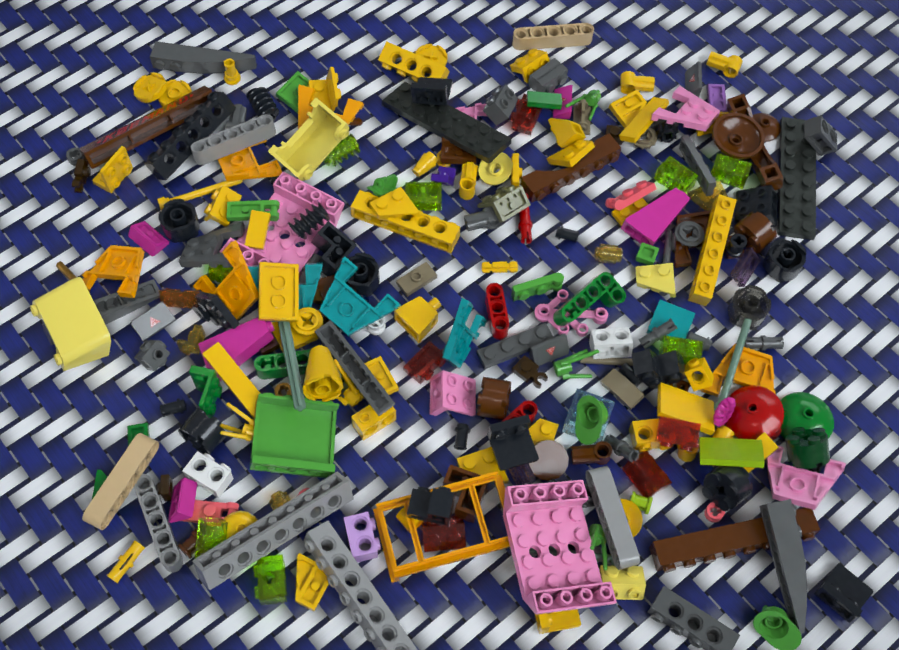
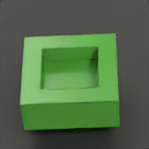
M642 242L635 261L653 265L659 248Z

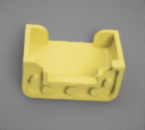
M315 98L310 103L313 106L312 113H307L309 118L286 143L282 141L280 143L282 146L276 147L273 145L268 150L278 162L301 181L310 179L316 168L341 140H344L349 135L348 124L318 98Z
M81 277L71 279L33 300L30 306L31 312L34 317L37 316L43 320L56 346L55 362L58 366L61 365L63 371L109 356L111 346L110 333Z

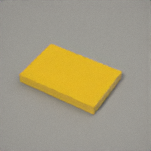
M259 263L258 320L298 322L299 264Z
M660 382L657 392L658 417L709 435L715 432L713 419L714 401Z

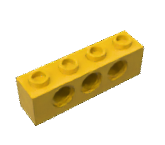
M387 41L378 58L383 68L389 71L392 68L403 77L408 75L416 83L419 77H425V73L429 70L431 75L426 78L447 79L450 72L445 66ZM397 58H402L399 64H395ZM416 64V68L410 71L411 65Z

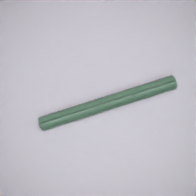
M278 321L294 409L302 411L306 408L290 322Z

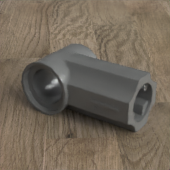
M235 104L236 109L230 114L229 121H226L225 130L245 122L246 107L242 106V104Z
M492 206L485 207L481 212L464 215L465 227L468 231L485 227L496 229L503 223L499 222Z

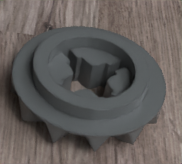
M684 221L676 227L674 235L676 236V241H679L682 246L686 245L691 248L692 246L697 247L703 242L704 230L695 222ZM693 231L692 236L686 238V235Z

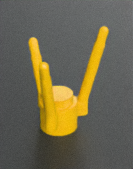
M334 359L335 365L342 374L341 377L349 387L343 392L344 398L339 396L336 399L341 401L344 406L349 404L351 407H354L363 399V396L353 385L337 359Z
M229 402L226 403V406L248 421L249 424L245 423L242 429H238L221 423V428L233 432L221 431L220 434L244 439L249 442L252 441L254 420Z

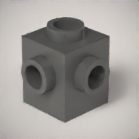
M147 340L140 346V351L134 358L147 370L156 371L167 362L170 352L162 341Z

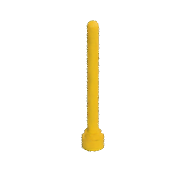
M243 180L223 181L170 199L168 197H161L157 201L162 210L164 208L163 205L170 200L183 199L188 201L213 193L215 189L219 190L222 185L229 188L241 184Z

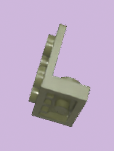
M510 185L506 188L503 186L495 190L496 194L492 196L487 195L481 199L482 202L477 206L478 208L492 206L499 222H504L531 204L522 186L514 187V185Z

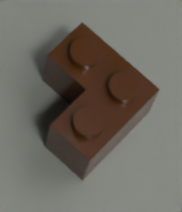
M450 464L443 481V486L481 475ZM488 483L475 486L480 506ZM469 488L454 492L455 496L459 497L454 516L474 524L476 513Z

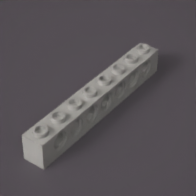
M338 471L192 560L199 579L210 591L354 499L349 481Z
M326 521L308 531L303 540L305 549L312 553L317 567L324 571L330 586L337 590L341 602L345 606L347 605L351 611L353 620L360 624L364 630L365 638L372 642L376 650H417L330 522ZM322 547H327L330 551H325ZM333 564H338L341 568H336ZM345 581H350L353 586L347 585ZM357 599H363L366 604H361ZM369 616L375 617L378 622H373ZM382 634L389 636L390 641L385 640Z

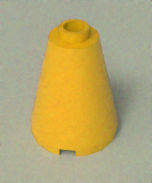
M317 345L309 353L303 383V394L310 400H315V398L322 399L323 402L334 400L341 395L343 382L330 350L325 346Z

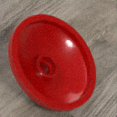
M750 385L741 387L728 396L735 399L736 406L725 426L734 432L736 438L756 440L764 432L771 438L780 430L784 420V408L778 396L771 390L761 386ZM750 407L757 408L755 411L749 410Z

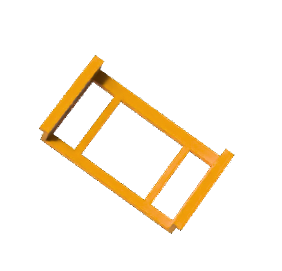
M498 471L441 486L450 488L451 492L469 488L484 543L424 559L414 519L407 517L411 495L376 504L377 508L373 509L391 583L400 581L399 578L510 547L508 536L490 541L475 486L494 482L503 510L505 486L501 474L498 475ZM404 506L418 561L397 566L383 511Z

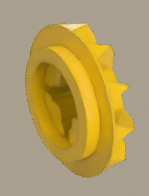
M305 307L299 310L298 322H292V325L298 334H303L305 337L310 334L314 335L315 331L323 325V317L318 310ZM311 319L312 325L307 324L305 326L303 320L309 321Z

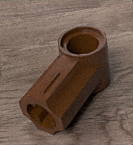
M601 441L594 445L571 446L573 465L591 463L605 465L610 461L612 447L606 441ZM599 450H604L607 453V455L600 456L597 452Z

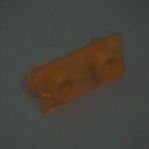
M169 288L159 290L160 301H163L167 307L192 308L193 305H198L199 301L195 296L200 292L197 290H184V292H181L179 289Z

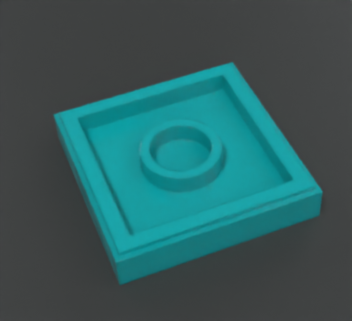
M659 300L646 333H650L653 331L652 328L661 326L671 318L678 329H675L663 337V339L682 347L695 313Z

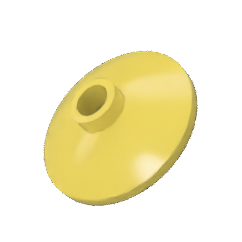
M501 152L489 164L483 160L480 162L479 176L488 185L502 184L510 177L513 163L507 154Z

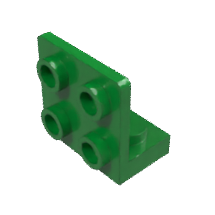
M191 365L190 376L196 389L203 392L199 408L210 418L216 412L215 403L217 397L220 398L222 394V386L215 370Z

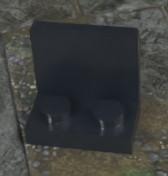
M419 77L418 82L412 83L410 87L412 102L416 104L447 106L453 80Z
M772 185L736 192V222H739L753 211V213L760 212L766 216L773 224L771 227L777 226L778 196Z
M529 415L489 425L487 436L500 471L538 461L539 457L529 432L531 423Z
M838 563L814 594L850 623L863 611L861 608L874 591L841 563Z

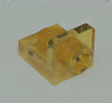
M194 325L193 330L188 334V341L177 340V345L182 353L199 355L200 348L198 343L203 342L206 335L202 325Z

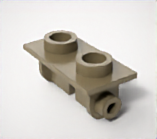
M582 99L578 105L573 106V122L580 124L585 135H590V121L588 118L591 106H588V102Z

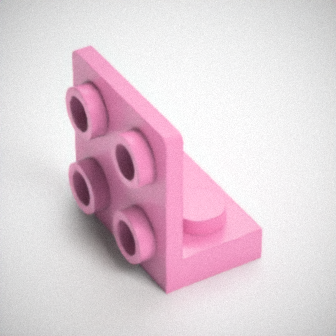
M444 370L430 378V415L437 416L446 410L468 416L476 415V380Z

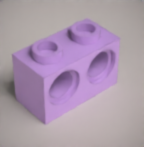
M369 512L344 517L351 554L357 563L378 558V550H381L379 538H374L373 531L376 530L374 517L370 518ZM358 524L366 525L364 530L359 531L355 529ZM364 543L371 545L370 549L366 551L361 550L360 546Z

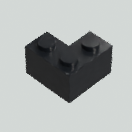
M329 221L321 228L311 242L324 253L318 263H323L321 272L327 277L335 273L340 267L342 259L344 257L347 258L357 246Z
M646 349L632 354L634 375L649 388H658L660 382L674 384L687 378L684 373L683 356L676 350L656 355L651 349Z
M441 486L438 489L433 488L432 492L425 487L413 488L407 517L449 526L455 503V493L451 492L450 488Z

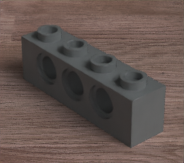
M665 586L660 590L648 610L653 620L666 624L673 633L679 636L683 635L689 639L690 644L697 648H703L704 650H733L740 637V634ZM668 610H676L678 617H672ZM688 621H693L697 626V630L689 628ZM707 633L713 634L716 642L709 641Z

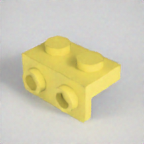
M600 565L599 572L602 583H612L616 600L644 599L646 582L642 566H632L618 570L615 566L611 565L607 566V570H604L603 565Z

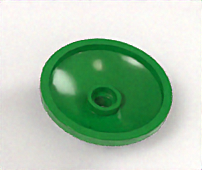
M805 392L791 393L780 400L784 408V420L780 435L784 439L788 434L792 433V429L795 427H803L805 429L821 427L825 429L828 439L830 438L834 429V418L830 408L823 400Z

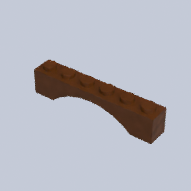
M745 94L727 99V112L742 113L753 118L751 107ZM763 145L760 152L749 158L761 186L772 185L774 190L782 188L783 175L777 163Z
M609 133L595 140V147L573 167L556 171L535 170L521 177L520 186L529 195L528 199L531 203L542 200L546 195L555 193L566 185L573 184L581 177L585 178L591 172L598 171L605 165L616 162L621 152L620 145Z

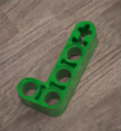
M603 272L591 279L555 311L553 315L554 322L559 326L571 323L598 299L606 307L612 308L624 302L626 293L610 273Z
M310 350L295 351L300 375H305ZM284 353L261 355L255 359L254 367L260 379L288 377L286 366L280 367L281 364L285 363ZM301 361H306V362H307L306 364H303V365L299 364Z

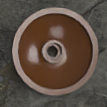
M742 113L724 114L716 120L712 128V138L715 145L724 154L733 158H751L757 155L764 145L765 137L761 126L753 118Z

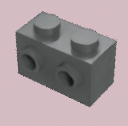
M506 84L502 87H496L491 92L492 96L486 100V106L483 109L484 113L496 126L509 118L519 100L513 90Z

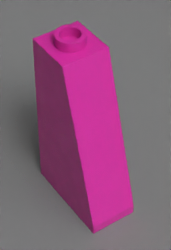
M674 188L627 217L620 229L640 244L643 242L653 246L685 208L690 197L685 192Z
M257 317L237 326L235 329H230L198 343L202 354L219 342L235 363L241 366L274 339L272 331H275L271 321L258 320ZM203 357L206 367L208 369H213L211 365L207 362V360Z

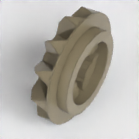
M649 127L641 136L646 135V139L640 140L639 138L636 143H633L635 148L641 147L643 150L644 148L650 149L651 146H655L657 141L655 130Z

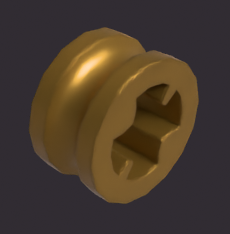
M283 382L275 387V396H283L281 394L283 389L287 391V395L292 396L288 383Z

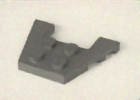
M243 221L187 241L179 259L181 267L201 268L202 264H209L210 268H216L217 264L223 265L224 268L231 267L229 261L223 253L219 254V251L225 239L243 235L245 230Z

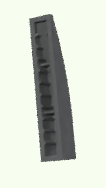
M155 41L150 55L153 68L175 72L225 73L224 61L228 58L234 60L235 68L238 72L257 68L256 57L252 54Z
M153 279L138 284L135 298L120 297L116 292L93 301L106 325L161 297L162 294ZM42 320L43 330L50 344L53 345L54 342Z
M331 320L315 331L321 343L330 350L332 357L337 359L351 382L378 416L396 405Z
M791 499L764 504L759 507L788 618L803 634L805 632L807 612L806 563L801 540L802 530L796 521V508L792 504Z

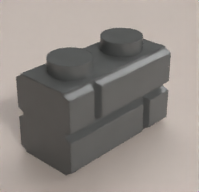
M554 58L529 75L528 85L534 91L552 93L556 86L559 84L563 85L566 82L568 69Z

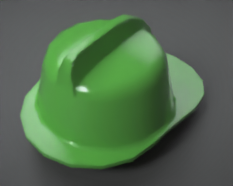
M591 395L583 396L577 404L575 433L578 440L585 445H591L598 440L602 426L608 419L606 406L602 401H598Z
M765 605L762 611L754 617V629L774 648L778 650H794L801 644V632L788 618L787 613L783 609Z

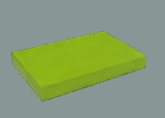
M699 437L700 465L764 468L762 440Z

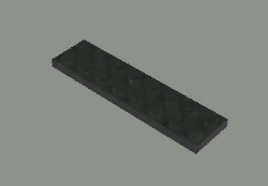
M407 82L402 83L382 100L384 107L435 135L449 140L450 143L488 164L512 143L511 138L448 104L446 106L413 103L411 85Z
M782 117L780 120L779 169L783 175L782 188L778 189L777 235L814 240L816 237V150L804 138L805 120Z

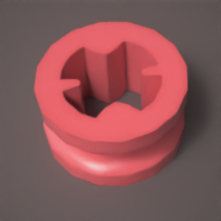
M711 502L704 511L706 519L714 523L719 522L725 515V511L717 507L714 502ZM713 508L717 509L716 512H719L717 516H713V512L710 513Z

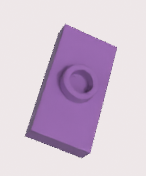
M707 84L708 103L720 110V112H727L725 84Z

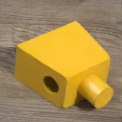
M418 296L395 310L394 318L420 343L437 324L438 313L436 310L441 307V303L435 297L427 303L421 296Z

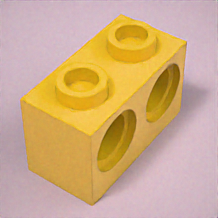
M368 405L351 416L352 426L364 441L396 420V410L394 407H391L378 416L373 408Z
M664 418L632 421L629 427L632 447L640 450V452H648L656 448L667 450L673 447L676 441L673 422ZM659 432L664 433L667 437H661ZM639 435H645L647 439H641Z

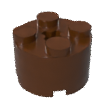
M751 211L734 225V233L742 234L746 237V250L750 255L761 252L777 237L776 230L772 231L771 229L773 225L771 221L760 212L753 213Z
M483 377L481 384L483 390L482 393H479L477 405H479L477 416L504 420L508 412L512 382Z

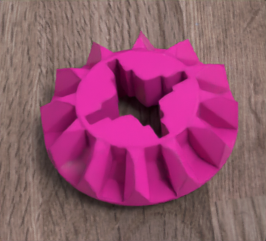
M727 397L717 406L713 415L716 426H723L728 422L736 406L734 398Z

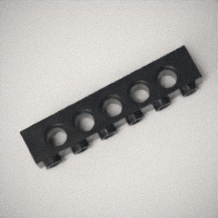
M214 91L210 93L207 97L208 99L198 105L192 115L184 119V124L173 130L172 136L164 140L160 144V148L147 157L148 160L144 164L157 179L166 181L192 154L191 145L198 140L209 137L236 109L224 92ZM201 118L203 119V124H202V126H201V124H200ZM189 131H191V137H190V138H189V136H188V132H189ZM177 143L180 145L178 150L176 148ZM165 155L168 157L166 162L164 161Z

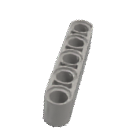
M261 115L194 142L191 145V151L195 163L205 165L272 138L276 134L273 118L271 115Z
M603 466L587 470L585 474L586 481L615 567L621 570L639 565L640 556L609 467Z
M142 474L134 489L162 565L169 572H177L183 566V558L177 547V542L171 525L168 522L169 520L157 487L149 475ZM149 483L146 489H141L143 484ZM151 501H156L153 507H147ZM163 519L159 526H154L155 521ZM170 538L167 544L160 545L162 539ZM170 557H177L174 563L167 564Z

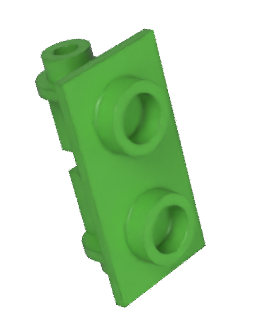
M391 174L387 177L377 178L374 184L368 186L367 189L373 191L374 195L381 197L397 189L398 177L395 174Z

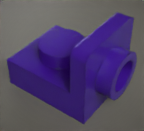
M439 166L438 173H432L431 181L439 185L453 187L456 169Z

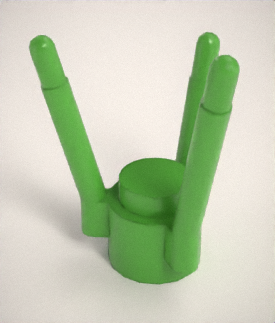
M591 90L588 94H583L581 97L569 102L565 107L568 108L585 99L588 105L592 106L588 118L591 121L598 107L597 103L601 99L600 90Z
M585 349L553 362L557 377L562 376L563 380L569 378H592L591 374H569L572 371L571 363L597 354L599 350L588 352Z
M592 524L588 530L591 538L590 549L594 550L595 546L602 545L603 569L607 570V541L604 537L602 526L600 524Z

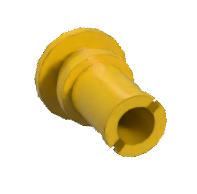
M228 58L224 61L226 70L224 81L228 85H236L240 82L241 76L235 68L234 60Z

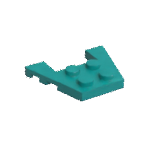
M344 257L319 311L349 337L399 309L401 304L387 293L375 308L372 307L346 284L358 270V267Z
M323 263L305 264L306 283H299V310L305 307H312ZM259 265L248 266L259 292Z
M463 298L461 299L448 342L443 350V358L459 369L471 350L469 347L473 339L477 340L480 335L477 332L480 326L485 327L487 323L483 316L476 314L471 328L469 329L465 325L473 305L470 301Z

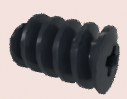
M259 87L249 90L246 93V97L257 116L271 115L274 122L280 111L276 108L277 106L268 93L267 88Z
M318 200V207L314 204L311 205L313 211L306 208V216L302 213L299 214L301 220L293 218L294 225L288 222L295 234L304 240L307 239L305 233L313 234L311 228L316 231L318 230L317 223L324 226L323 219L330 221L328 212Z

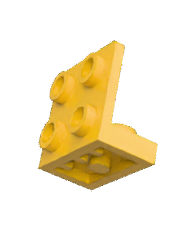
M334 67L329 68L326 80L308 81V87L315 90L312 101L318 98L333 112L338 107V100L341 99V90L337 88L338 74L335 73Z
M121 146L92 180L94 185L109 193H112L120 186L122 180L133 169L126 148Z
M578 609L535 614L539 634L581 626Z

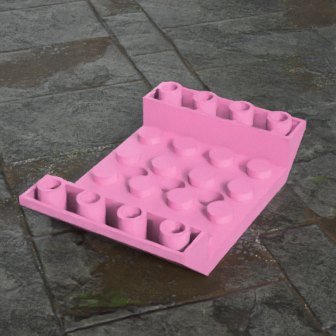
M282 172L273 183L274 194L269 199L280 202V208L278 209L279 220L269 222V226H273L274 229L267 232L264 250L249 248L245 245L248 227L244 230L243 235L237 239V243L247 266L259 265L260 262L299 264L300 277L302 268L309 262L312 255L317 254L320 250L311 242L323 226L317 223L318 230L316 231L311 228L313 234L305 233L307 239L304 240L295 234L288 222L294 225L293 218L301 220L299 214L302 213L306 216V208L313 211L311 205L314 204L318 207V200L328 212L329 222L336 227L345 204L329 194ZM283 234L290 235L287 239L280 238ZM230 238L227 241V243L223 246V248L220 250V253H222V251L229 245L230 242L235 240ZM298 242L305 243L303 247L295 246Z
M583 480L516 485L505 488L503 519L522 599L536 615L617 603L612 583H602L594 550L590 549L591 538L582 505L588 500ZM568 544L575 547L576 554L568 550ZM549 546L556 549L557 556L549 552ZM530 548L535 549L537 551L538 558H534L530 555Z

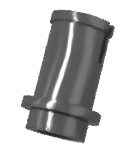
M691 332L686 343L703 349L702 351H709L712 340L709 339L710 337L705 338Z

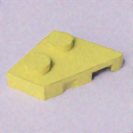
M673 263L635 267L638 287L648 288L657 293L661 291L670 294V297H676Z

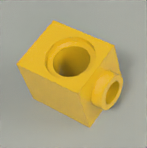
M705 357L700 359L693 358L686 363L684 373L694 392L712 386L714 375Z

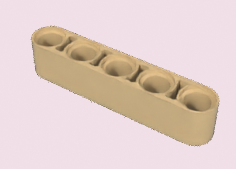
M589 23L521 27L513 32L512 46L516 50L586 46L592 42L594 27Z
M138 433L86 508L82 517L83 521L100 530H104L109 525L158 451V441L142 433Z

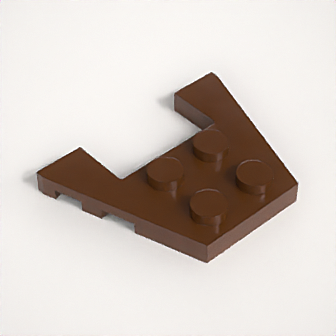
M711 210L678 215L676 227L684 221H692L702 227L705 236ZM691 231L690 233H688V234L686 235V238H689L690 236H692V232H693V231ZM728 234L727 241H726V245H725V249H724V251H725V253H726V256H727V259H733V258L744 257V254H745V251H744V250H743V253H742L739 257H731V256L726 252V247H727L728 244H730V238L732 237V236H730V235ZM676 236L674 267L691 266L692 259L688 250L690 248L686 245L682 246L679 241H676Z

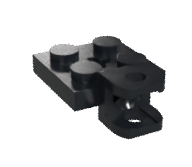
M200 292L195 296L199 302L198 305H193L192 309L203 321L209 322L211 320L216 326L220 325L224 328L235 329L240 324L216 294Z

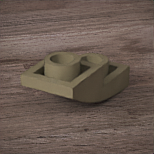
M616 369L610 371L600 381L603 387L613 393L617 400L629 409H632L645 397L633 383Z

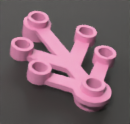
M564 289L559 290L557 297L550 303L539 304L535 308L534 315L540 322L548 321L557 330L559 335L565 333L567 335L569 325L581 337L586 336L588 333V326L584 323L580 324L577 320L565 326H559L554 322L553 315L558 310L555 308L561 302L568 300L569 293ZM599 307L594 311H584L578 318H592L596 324H604L607 321L608 312L605 308ZM583 328L585 332H581L579 329Z

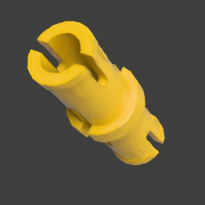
M134 540L124 555L118 557L119 561L107 576L118 584L129 568L132 569L134 561L145 547Z

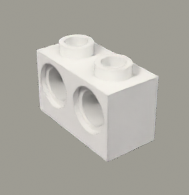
M629 327L591 329L590 349L591 351L599 350V353L592 355L593 359L632 357L633 340Z
M197 451L182 472L187 479L197 482L198 486L220 498L234 479L231 469L224 463L219 465L214 462L215 459L207 453L203 455ZM199 466H206L204 470L197 471V468ZM216 476H223L221 480L213 481Z

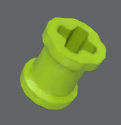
M632 491L630 501L635 503L640 511L648 515L653 497L647 498L637 495L635 491Z

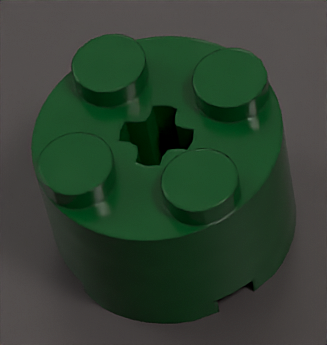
M795 427L792 429V433L786 436L788 463L792 462L794 467L812 469L817 468L818 463L822 462L825 465L830 461L828 435L825 433L824 428L805 429L803 427Z

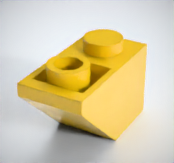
M548 119L551 126L550 129L555 134L556 142L561 148H566L576 141L586 138L580 124L564 119Z

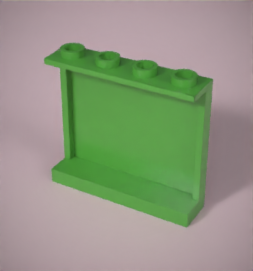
M259 394L256 401L249 470L327 478L334 474L336 465L333 464L336 416L339 403H334L331 400L323 402L305 398L306 408L298 411L294 409L291 395Z

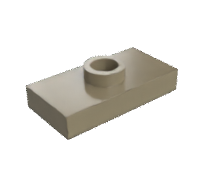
M425 262L396 280V284L408 297L435 280L437 274Z

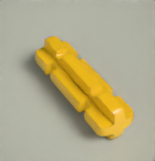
M516 261L509 263L492 262V264L482 262L481 270L482 273H490V271L492 273H507V271L514 273L518 271V263Z

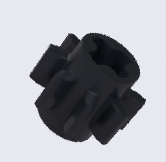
M666 121L661 125L658 124L659 130L656 131L657 137H660L661 142L670 143L677 139L676 134L679 131L675 124H667Z

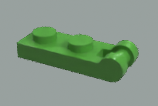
M277 200L227 202L226 218L228 221H250L251 211L255 210L270 213V221H278L280 202Z
M558 272L512 286L511 293L513 301L526 300L530 296L542 295L550 290L557 292L562 289L564 276Z

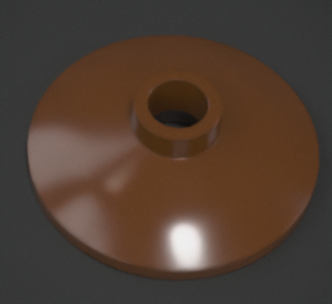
M766 113L753 115L754 120L761 126L764 132V142L773 141L779 136L781 127L776 118Z

